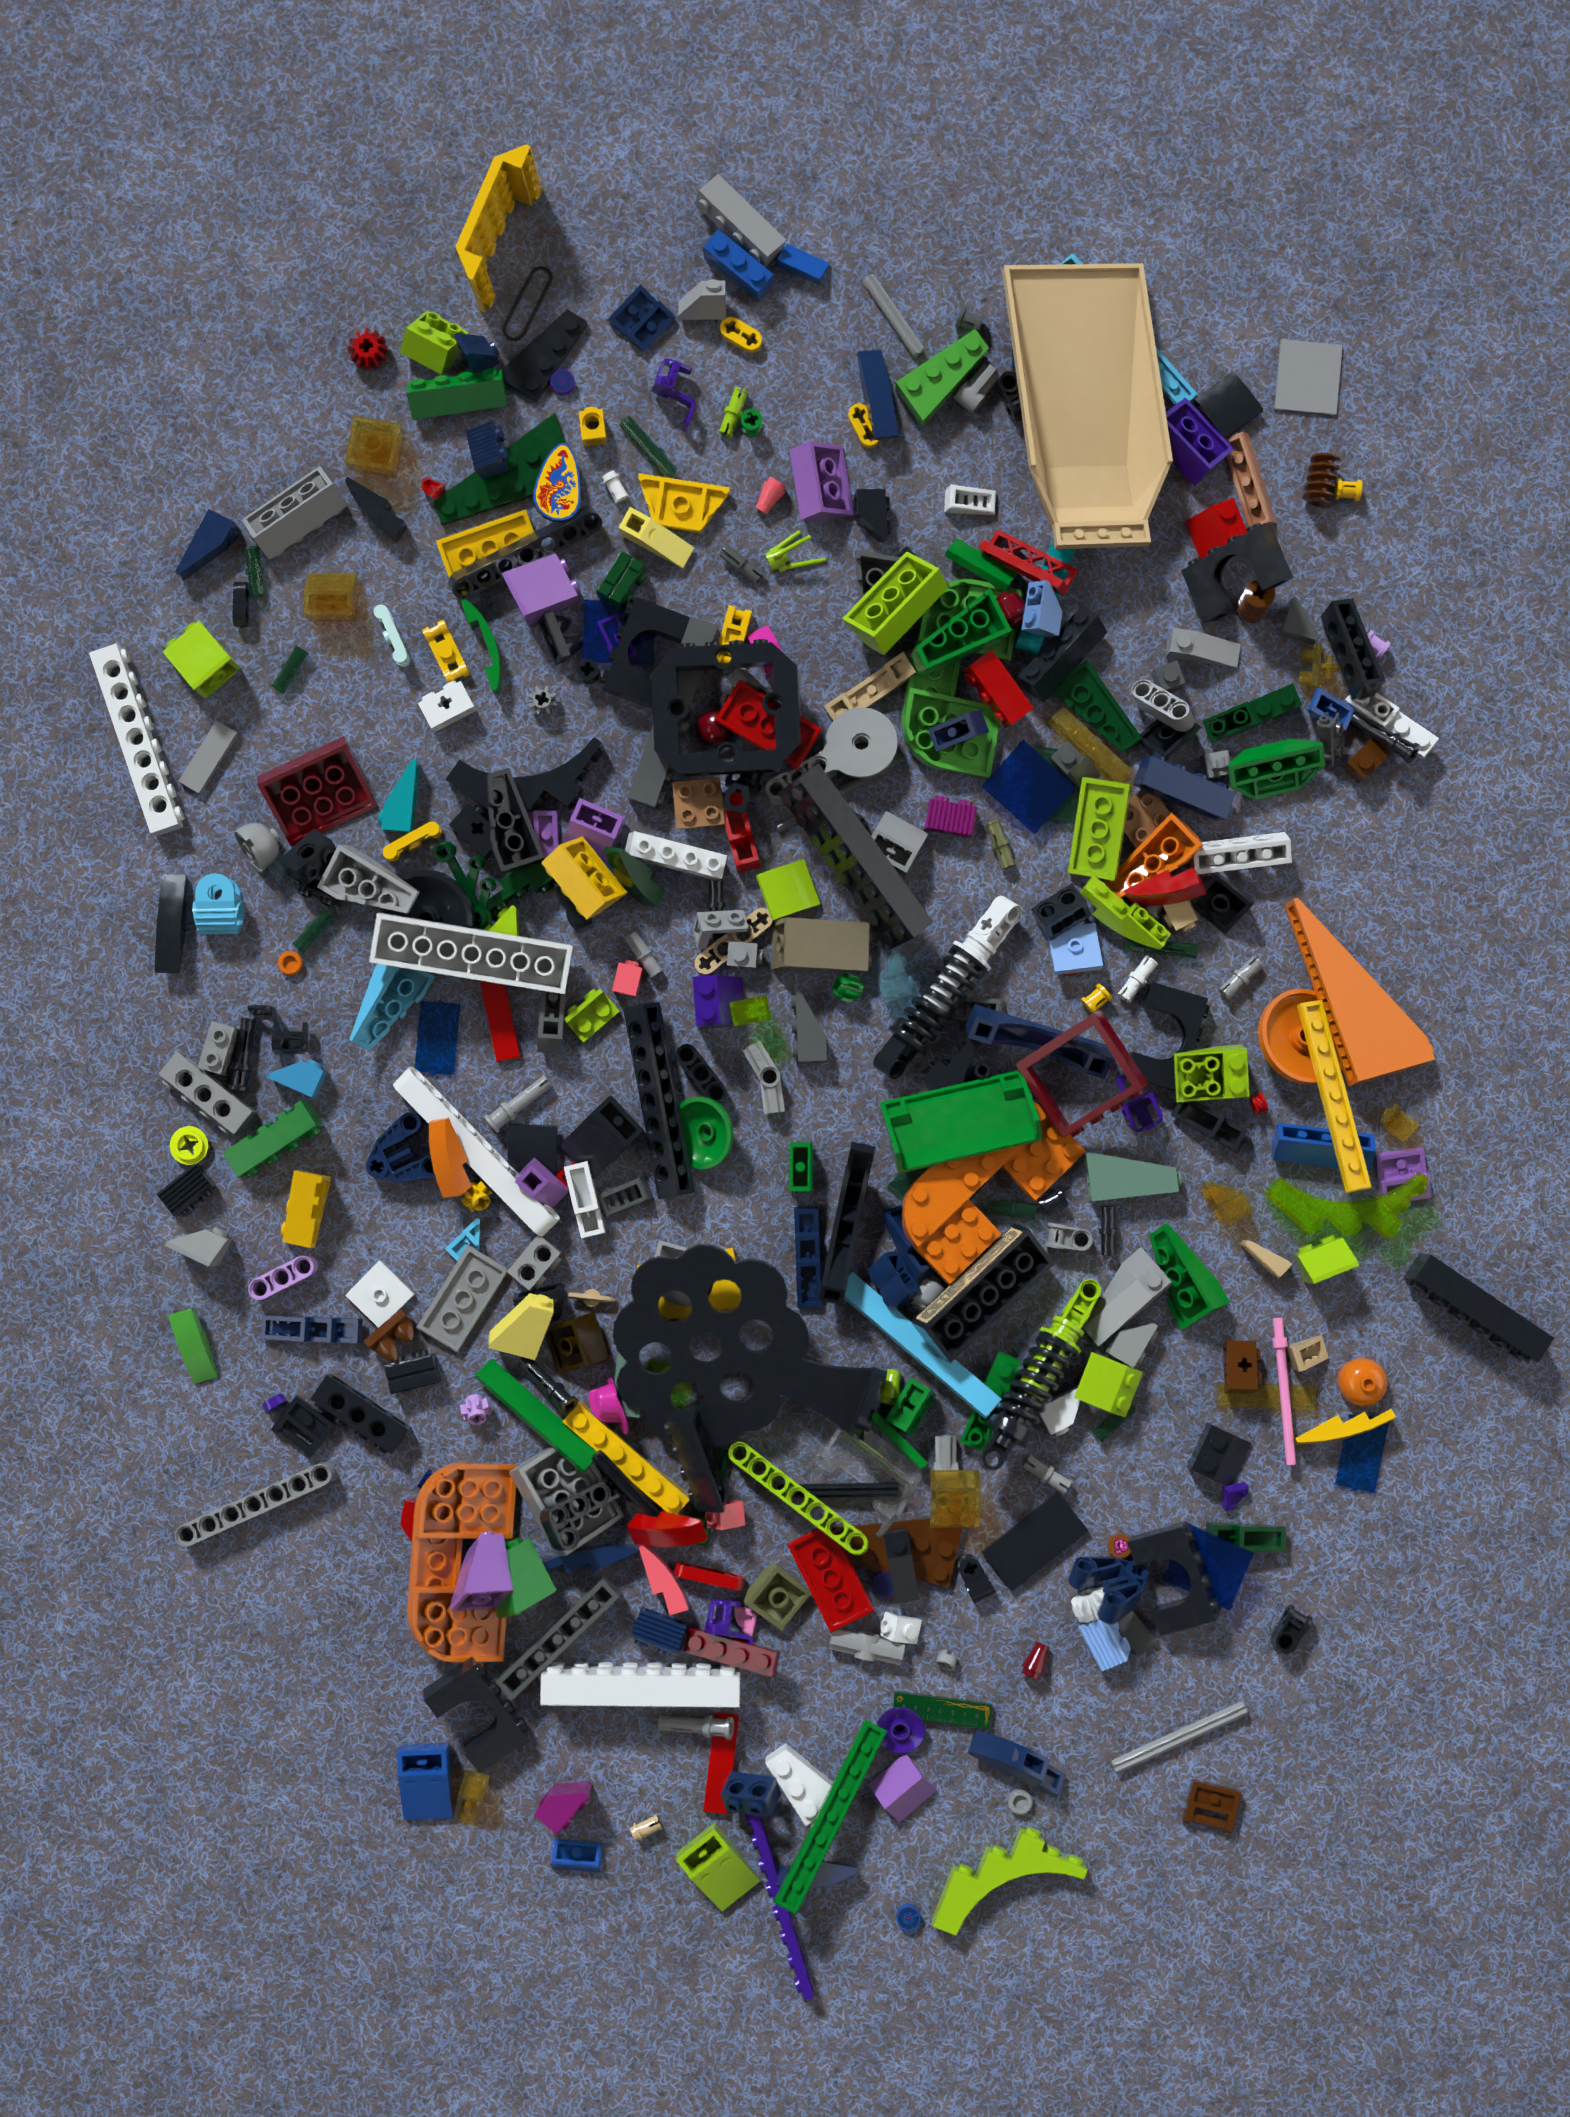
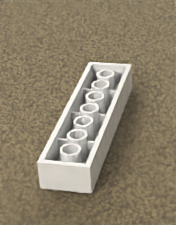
M377 912L369 962L565 994L573 946Z
M552 1662L541 1674L540 1705L739 1707L741 1668H735L727 1664H721V1667H711V1664L699 1663L696 1664V1667H687L685 1663H673L672 1667H662V1663H648L647 1667H638V1664L634 1662L623 1663V1666H613L611 1662L598 1663V1666H589L588 1662H575L574 1666H564V1662Z

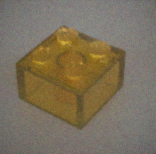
M353 416L345 463L349 470L397 479L405 437L402 425L400 423Z
M930 1470V1528L980 1527L981 1484L979 1470Z

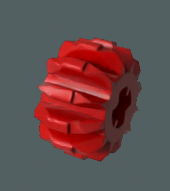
M365 328L362 335L356 330L357 339L350 338L349 341L352 345L347 347V351L351 354L350 360L353 363L357 362L356 365L359 369L366 366L367 370L371 371L373 364L380 368L379 360L386 361L387 357L384 354L389 352L388 346L385 345L387 342L385 337H379L380 334L377 330L370 333V330ZM371 346L372 348H369V352L365 353L367 347Z

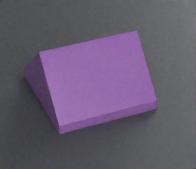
M903 1753L868 1783L883 1808L899 1822L937 1791L907 1753Z

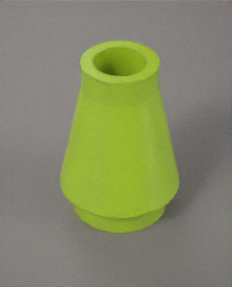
M887 1369L886 1383L882 1382L880 1403L894 1406L900 1396V1371Z

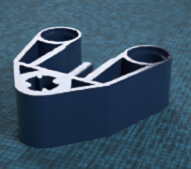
M413 1112L404 1113L376 1140L366 1163V1170L369 1175L397 1183L435 1177V1174L430 1173L427 1169L431 1155L395 1170V1166L415 1157L409 1144L389 1154L386 1151L408 1140L407 1138L422 1130L424 1121L419 1114ZM411 1116L417 1120V1126L413 1130H409L406 1127V1120ZM376 1161L383 1162L382 1172L374 1170L373 1166H376L374 1164Z
M1078 1557L1074 1562L1068 1582L1077 1590H1087L1103 1586L1105 1594L1097 1611V1616L1106 1624H1115L1136 1608L1148 1577V1570L1141 1564L1135 1565L1134 1562L1117 1557Z

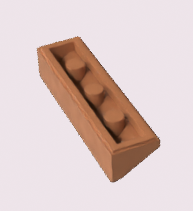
M1242 431L1227 438L1226 440L1234 450L1226 459L1248 527L1257 523L1261 525L1277 523L1249 434Z

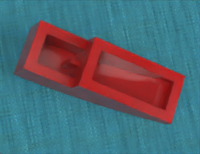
M741 792L730 796L729 801L733 806H740L743 803ZM723 808L725 829L737 874L760 868L746 811L740 814Z
M1194 867L1175 876H1172L1170 871L1166 870L1124 889L1126 896L1132 904L1136 902L1138 905L1143 906L1176 904L1207 894L1202 880Z
M661 1511L657 1518L637 1513L627 1525L635 1545L678 1547L705 1542L708 1539L701 1520Z

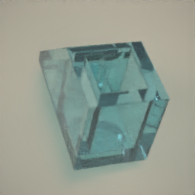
M898 948L892 951L877 981L884 1005L912 996V990L915 989L912 976H907L904 967L908 966L904 953L899 954Z

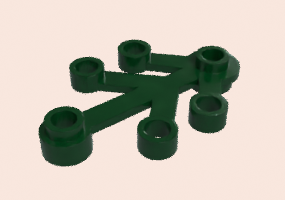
M448 841L438 844L434 849L435 857L440 862H447L456 881L468 894L474 908L475 927L485 928L491 922V913L487 906L490 893L496 889V882L491 877L482 880L479 885L481 893L479 900H477L474 893L479 871L485 867L484 858L477 855L469 860V873L466 879L455 857V845Z

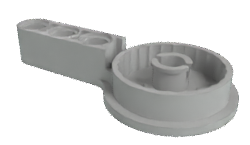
M854 708L843 712L836 717L828 728L825 747L820 753L805 760L798 771L791 768L768 781L766 792L769 801L774 805H783L781 797L771 794L775 788L783 789L795 777L802 775L818 763L826 767L824 772L829 779L837 776V771L853 778H868L881 773L891 764L897 752L898 739L892 722L884 714L871 708ZM860 742L868 744L867 748L863 750L857 749L856 745Z

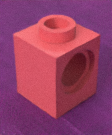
M625 960V963H618L612 989L614 993L637 998L644 971L643 968L639 967L638 962Z
M726 1499L724 1512H706L707 1528L725 1530L745 1526L744 1502Z

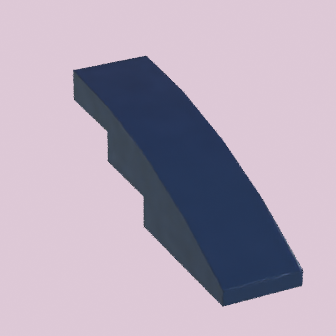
M881 350L858 351L857 357L863 400L866 399L868 420H871L873 440L897 438L899 434L895 409Z
M818 1206L794 1207L797 1308L822 1307V1302L818 1300L821 1289Z
M262 1315L261 1339L297 1342L362 1343L363 1319Z
M635 1544L587 1546L575 1549L567 1556L554 1555L542 1560L547 1571L563 1564L566 1573L589 1563L594 1572L637 1553L639 1546Z

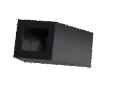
M857 489L853 495L854 519L878 542H884L887 535L891 533V522L887 520L886 511L890 509V498L886 497L885 489Z

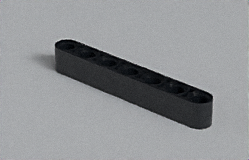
M582 507L578 509L577 513L570 520L552 522L454 572L449 578V587L457 598H469L504 580L502 573L555 554L598 532L602 527V519L592 507ZM594 516L592 523L584 524L586 517ZM566 527H573L569 535H563ZM547 537L552 538L549 545H541L543 539ZM525 548H529V555L521 557V551ZM508 559V565L500 568V561ZM480 571H488L486 577L482 579L477 578ZM461 581L466 582V586L463 589H456L457 583Z

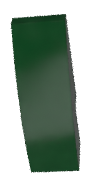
M606 846L604 852L607 860L625 890L642 905L658 907L665 889L650 880L653 870L622 848Z
M1206 1522V1547L1217 1550L1286 1552V1527Z

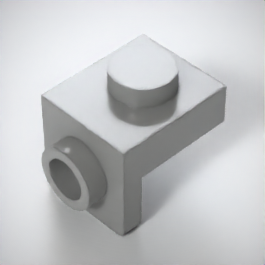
M729 941L727 966L758 969V964L763 963V950L760 949L758 943Z

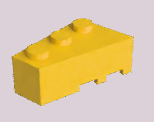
M294 1170L290 1197L286 1206V1221L283 1222L280 1235L283 1236L282 1242L315 1248L331 1181L330 1176Z

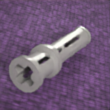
M542 1075L541 1078L508 1103L506 1101L500 1104L501 1107L490 1115L486 1114L484 1117L494 1131L498 1133L503 1125L510 1120L514 1121L518 1112L553 1086Z
M660 1715L658 1719L659 1731L703 1734L706 1738L719 1736L725 1737L726 1740H731L733 1736L734 1720L732 1717L717 1719L713 1718L712 1715L705 1716V1718Z

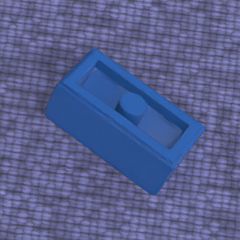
M786 244L777 259V266L819 286L830 263L790 244Z
M554 1839L551 1868L599 1873L602 1843Z

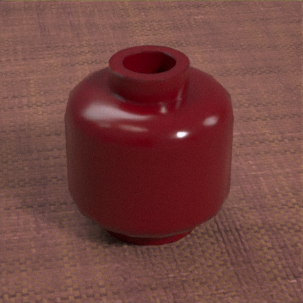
M1003 592L998 595L996 600L1010 628L1015 629L1022 625L1025 603L1020 595L1014 592L1009 594Z

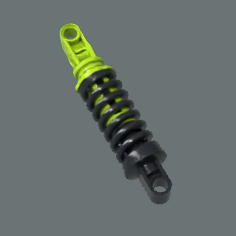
M1093 1279L1083 1281L1066 1303L1060 1317L1054 1316L1051 1327L1049 1329L1040 1328L1039 1334L1035 1339L1037 1346L1029 1349L1031 1358L1027 1357L1023 1360L1022 1365L1024 1369H1019L1016 1372L1018 1380L1011 1381L1009 1385L1011 1391L1003 1394L1005 1403L1001 1402L996 1407L999 1414L992 1415L985 1423L994 1432L979 1458L980 1466L985 1471L993 1472L1001 1468L1014 1445L1027 1447L1028 1440L1033 1434V1430L1025 1425L1027 1420L1033 1424L1040 1422L1039 1418L1032 1414V1411L1036 1410L1040 1413H1045L1046 1407L1041 1403L1043 1400L1047 1402L1052 1400V1395L1048 1393L1049 1389L1058 1390L1059 1385L1054 1380L1056 1378H1065V1373L1061 1371L1062 1366L1070 1368L1072 1363L1067 1358L1076 1357L1081 1352L1076 1343L1084 1335L1081 1328L1089 1318L1092 1308L1101 1294V1287L1097 1281ZM1084 1286H1089L1093 1289V1297L1089 1298L1083 1294ZM988 1453H993L997 1456L998 1463L996 1466L987 1464L986 1455Z

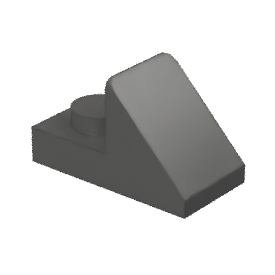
M1066 741L1050 757V760L1079 789H1081L1082 777L1098 779L1101 776L1087 755L1083 757L1069 741Z

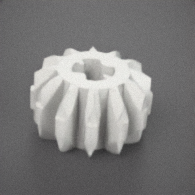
M1104 1587L1090 1588L1073 1597L1071 1600L1072 1609L1079 1622L1088 1623L1099 1619L1097 1611L1105 1594L1103 1592Z

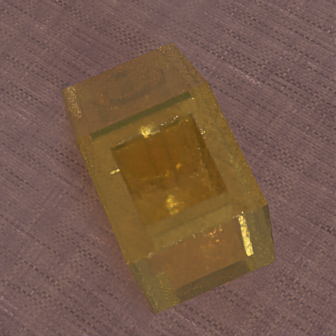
M1212 1181L1201 1183L1203 1186L1201 1193L1207 1202H1212L1215 1208L1212 1212L1219 1224L1223 1222L1224 1226H1229L1254 1212L1242 1190Z

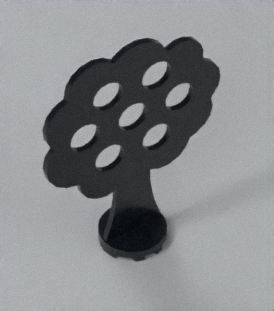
M698 1244L690 1247L677 1258L657 1256L649 1258L639 1265L632 1278L631 1293L633 1300L620 1310L614 1322L613 1340L617 1351L627 1361L619 1371L617 1389L623 1401L631 1407L645 1410L648 1425L657 1436L666 1441L674 1442L672 1436H667L664 1423H666L669 1413L680 1410L672 1402L671 1391L677 1384L687 1381L697 1384L703 1391L704 1402L698 1408L711 1447L729 1445L739 1438L744 1431H757L768 1426L777 1416L780 1408V1395L810 1407L834 1422L848 1433L850 1437L864 1441V1431L869 1432L872 1426V1409L877 1411L881 1401V1382L886 1383L887 1371L874 1366L871 1368L833 1366L802 1358L808 1349L809 1332L807 1324L798 1313L786 1307L788 1290L785 1279L774 1266L763 1260L750 1258L735 1262L724 1249L707 1244ZM729 1280L738 1286L742 1295L738 1306L728 1311L718 1310L712 1306L708 1299V1290L716 1281ZM680 1291L687 1295L692 1305L691 1313L687 1318L674 1322L662 1316L658 1304L660 1298L665 1293ZM761 1320L768 1324L773 1334V1339L769 1346L756 1351L750 1350L740 1341L739 1331L746 1322ZM709 1331L719 1337L723 1346L719 1357L705 1362L696 1359L691 1354L689 1341L696 1333ZM653 1342L662 1343L670 1349L673 1362L667 1370L655 1373L644 1368L640 1361V1352L647 1344ZM732 1371L744 1372L752 1379L754 1385L753 1392L745 1400L733 1401L728 1399L720 1388L723 1376Z

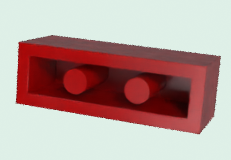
M992 649L963 669L966 673L965 678L971 686L976 687L980 693V700L984 705L991 708L994 713L993 717L1000 726L1003 725L1004 728H1007L1034 709Z

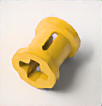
M1341 478L1336 479V488L1334 489L1335 500L1348 498L1354 499L1355 502L1360 501L1362 480L1350 482L1342 481Z
M1099 983L1086 998H1081L1083 1005L1092 1014L1107 1001L1113 1000L1109 992Z

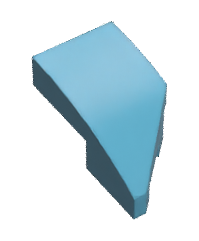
M478 1217L445 1248L456 1261L459 1260L467 1245L474 1247L478 1251L480 1250V1219Z

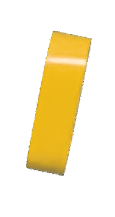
M727 317L721 322L720 333L726 341L747 353H755L761 348L762 337L756 329L734 317ZM732 324L735 325V331L738 332L739 335L733 331H731L730 334H728L726 326L730 327L732 326ZM743 336L747 337L748 339H751L752 336H754L755 342L757 344L755 345L752 343L750 346H748L747 340Z
M860 403L854 404L849 409V423L860 444L865 448H874L880 440L871 442L869 439H864L866 437L865 428L868 429L870 434H873L871 420H868L867 406ZM858 410L859 413H865L863 415L864 424H861L858 418H853L855 411Z

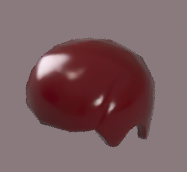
M719 710L705 712L700 716L696 724V734L701 742L713 747L729 742L734 734L715 722V718L720 712Z

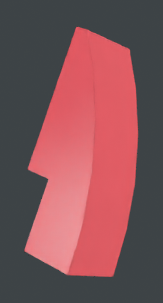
M640 1545V1554L653 1595L663 1592L669 1615L689 1610V1603L685 1592L668 1564L651 1547Z

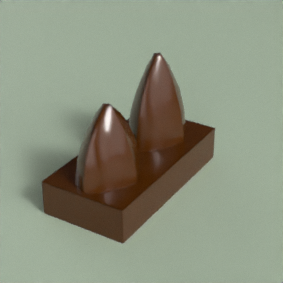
M399 1309L368 1336L364 1343L369 1349L375 1351L384 1359L396 1361L397 1348L394 1340L397 1338L402 1341H412L414 1334L412 1324L415 1321L408 1313Z

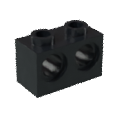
M1073 884L1060 889L1051 897L1031 908L1036 923L1050 941L1092 916L1086 900Z

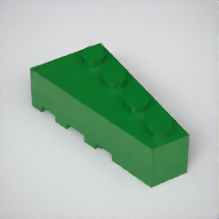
M298 1101L294 1104L295 1110L290 1109L282 1112L277 1116V1122L264 1124L255 1131V1136H252V1134L248 1135L223 1152L237 1177L245 1176L247 1179L260 1172L258 1169L265 1163L267 1166L275 1163L280 1159L278 1155L287 1150L290 1153L301 1146L300 1141L305 1138L311 1140L321 1134L320 1129L325 1125L309 1101Z

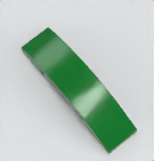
M463 599L461 603L471 628L480 625L493 665L484 669L494 695L499 694L502 683V662L497 642L480 612L470 602Z

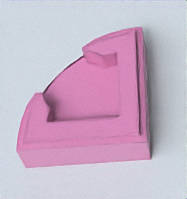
M735 1606L734 1616L738 1626L744 1633L752 1636L758 1613L753 1609Z

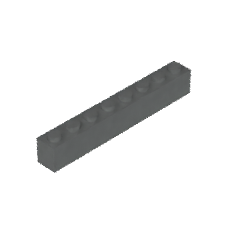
M690 616L681 644L695 643V646H705L706 642H719L721 634L718 633V625ZM705 670L678 671L679 696L686 699L690 705L691 715H694L698 704L697 701H694L697 692H702L706 679L702 678ZM680 704L674 706L672 710L673 715H681L684 712V706ZM687 722L680 724V735L686 738L690 724ZM652 726L628 795V800L656 810L658 805L662 806L664 803L666 792L663 789L666 782H671L674 769L654 751V731Z

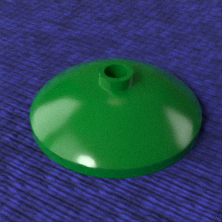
M703 1096L686 1099L679 1104L690 1167L696 1169L713 1168L721 1164L731 1151L733 1144L732 1122L726 1110L715 1100Z

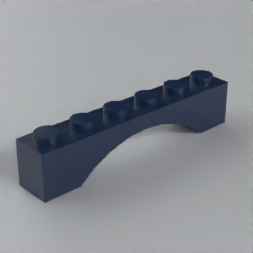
M974 1004L966 1023L967 1036L970 1039L990 1045L1007 1044L1038 1050L1064 1033V1031L976 1004ZM1080 1036L1075 1037L1049 1054L1073 1066L1082 1073L1102 1079L1106 1078L1114 1059L1106 1044Z

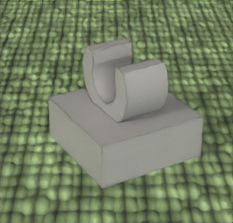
M1228 750L1203 755L1208 779L1229 775L1228 764L1230 763Z

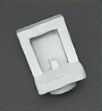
M885 1612L881 1622L880 1635L892 1642L917 1644L922 1620Z

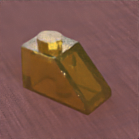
M466 1769L458 1793L454 1820L478 1826L490 1775L483 1772L478 1773L477 1770Z

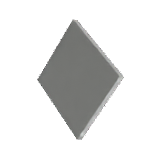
M1281 339L1274 410L1336 416L1343 345Z

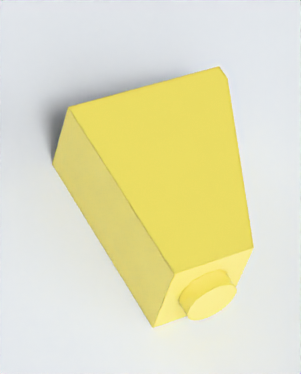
M530 1293L489 1332L488 1348L535 1360L554 1312L553 1299L541 1294L535 1295Z

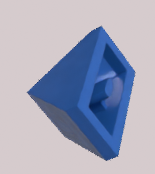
M1322 688L1316 689L1308 708L1311 720L1316 722L1320 716L1326 715L1329 719H1334L1336 713H1339L1340 723H1343V731H1346L1355 708Z

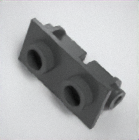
M1336 713L1334 719H1329L1328 716L1323 715L1317 721V737L1326 738L1319 739L1318 742L1323 743L1325 761L1331 759L1332 766H1335L1338 757H1342L1344 744L1340 743L1343 723H1340L1339 713Z

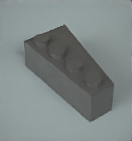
M855 550L858 601L901 557ZM862 641V653L864 655L887 657V653L882 655Z

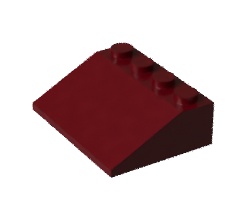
M345 736L257 776V785L290 847L296 845L312 829L322 833L378 807Z

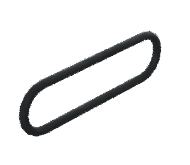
M538 266L531 271L503 325V334L508 340L518 341L526 334L553 281V273L548 267ZM538 270H546L550 275L549 282L520 336L510 337L506 332V327L533 275Z

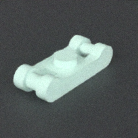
M377 605L374 608V615L386 628L383 635L388 646L392 644L395 649L393 659L400 667H406L410 664V656L394 619L386 606Z

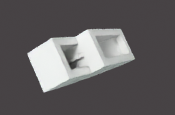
M588 1161L564 1167L581 1238L605 1234L606 1229Z

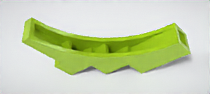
M1020 1827L1010 1854H1007L1008 1851L1000 1846L994 1845L993 1848L986 1846L976 1873L973 1872V1868L967 1865L960 1864V1866H956L953 1864L932 1918L933 1927L956 1936L964 1919L976 1903L991 1890L1003 1883L1024 1875L1045 1872L1067 1874L1084 1879L1087 1867L1083 1863V1859L1076 1855L1064 1856L1060 1854L1059 1849L1050 1845L1044 1848L1045 1841L1039 1830L1032 1827H1027V1829Z

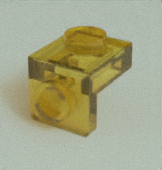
M1394 1104L1392 1108L1388 1107L1381 1115L1380 1122L1382 1128L1405 1146L1421 1129V1125L1404 1113L1398 1104Z

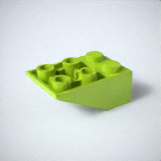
M1243 1045L1216 1046L1174 1054L1176 1102L1249 1097L1247 1048Z
M716 1821L676 1854V1861L688 1877L721 1911H724L761 1881Z

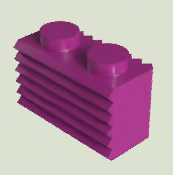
M935 796V799H930L928 803L924 830L971 838L977 807L972 806L973 802L959 800L958 803L949 802L947 797Z

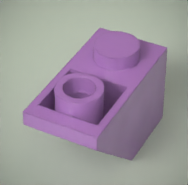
M535 1157L519 1172L515 1183L529 1196L550 1207H554L569 1192V1188Z

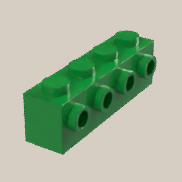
M489 368L480 373L473 374L471 372H463L458 376L452 377L440 375L431 380L415 379L407 383L406 393L412 420L507 406V394L502 369Z

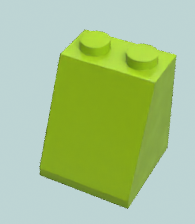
M197 621L196 623L189 624L184 629L185 633L178 639L170 640L166 644V649L162 652L193 690L206 699L238 672L241 667L200 621Z

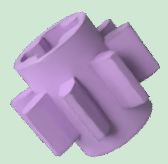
M479 1394L468 1396L465 1399L466 1404L460 1405L464 1421H468L472 1425L484 1423L486 1415L492 1414L488 1398L483 1399V1396Z

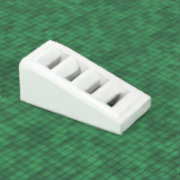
M952 484L945 490L944 512L995 515L996 491ZM955 495H958L957 504L955 503ZM964 495H968L967 505H963ZM974 496H977V506H973ZM983 496H987L986 508L983 507Z

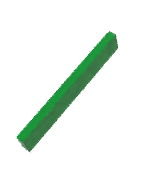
M491 1359L475 1374V1379L582 1474L594 1463L592 1456L597 1451L563 1423L557 1415L496 1361Z

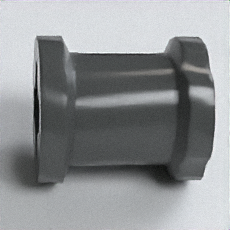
M962 307L955 328L959 329L961 327L970 331L976 329L979 333L985 315L973 314Z

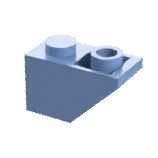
M1046 580L1029 582L1021 630L1039 637L1059 636L1063 612L1050 582Z

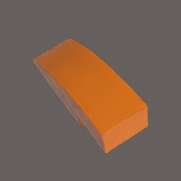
M449 1117L430 1121V1155L442 1197L460 1196L472 1187L462 1166L468 1159Z

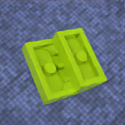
M804 859L756 875L772 921L820 905Z

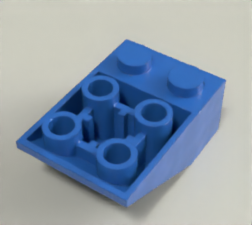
M450 1742L401 1745L397 1750V1770L404 1820L453 1818Z

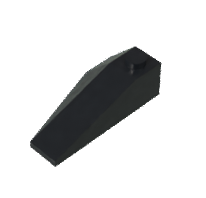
M507 768L487 774L491 851L500 873L515 872L539 863L545 857L510 769Z

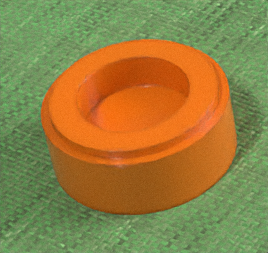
M287 951L279 957L278 967L286 975H297L303 968V959L298 953Z

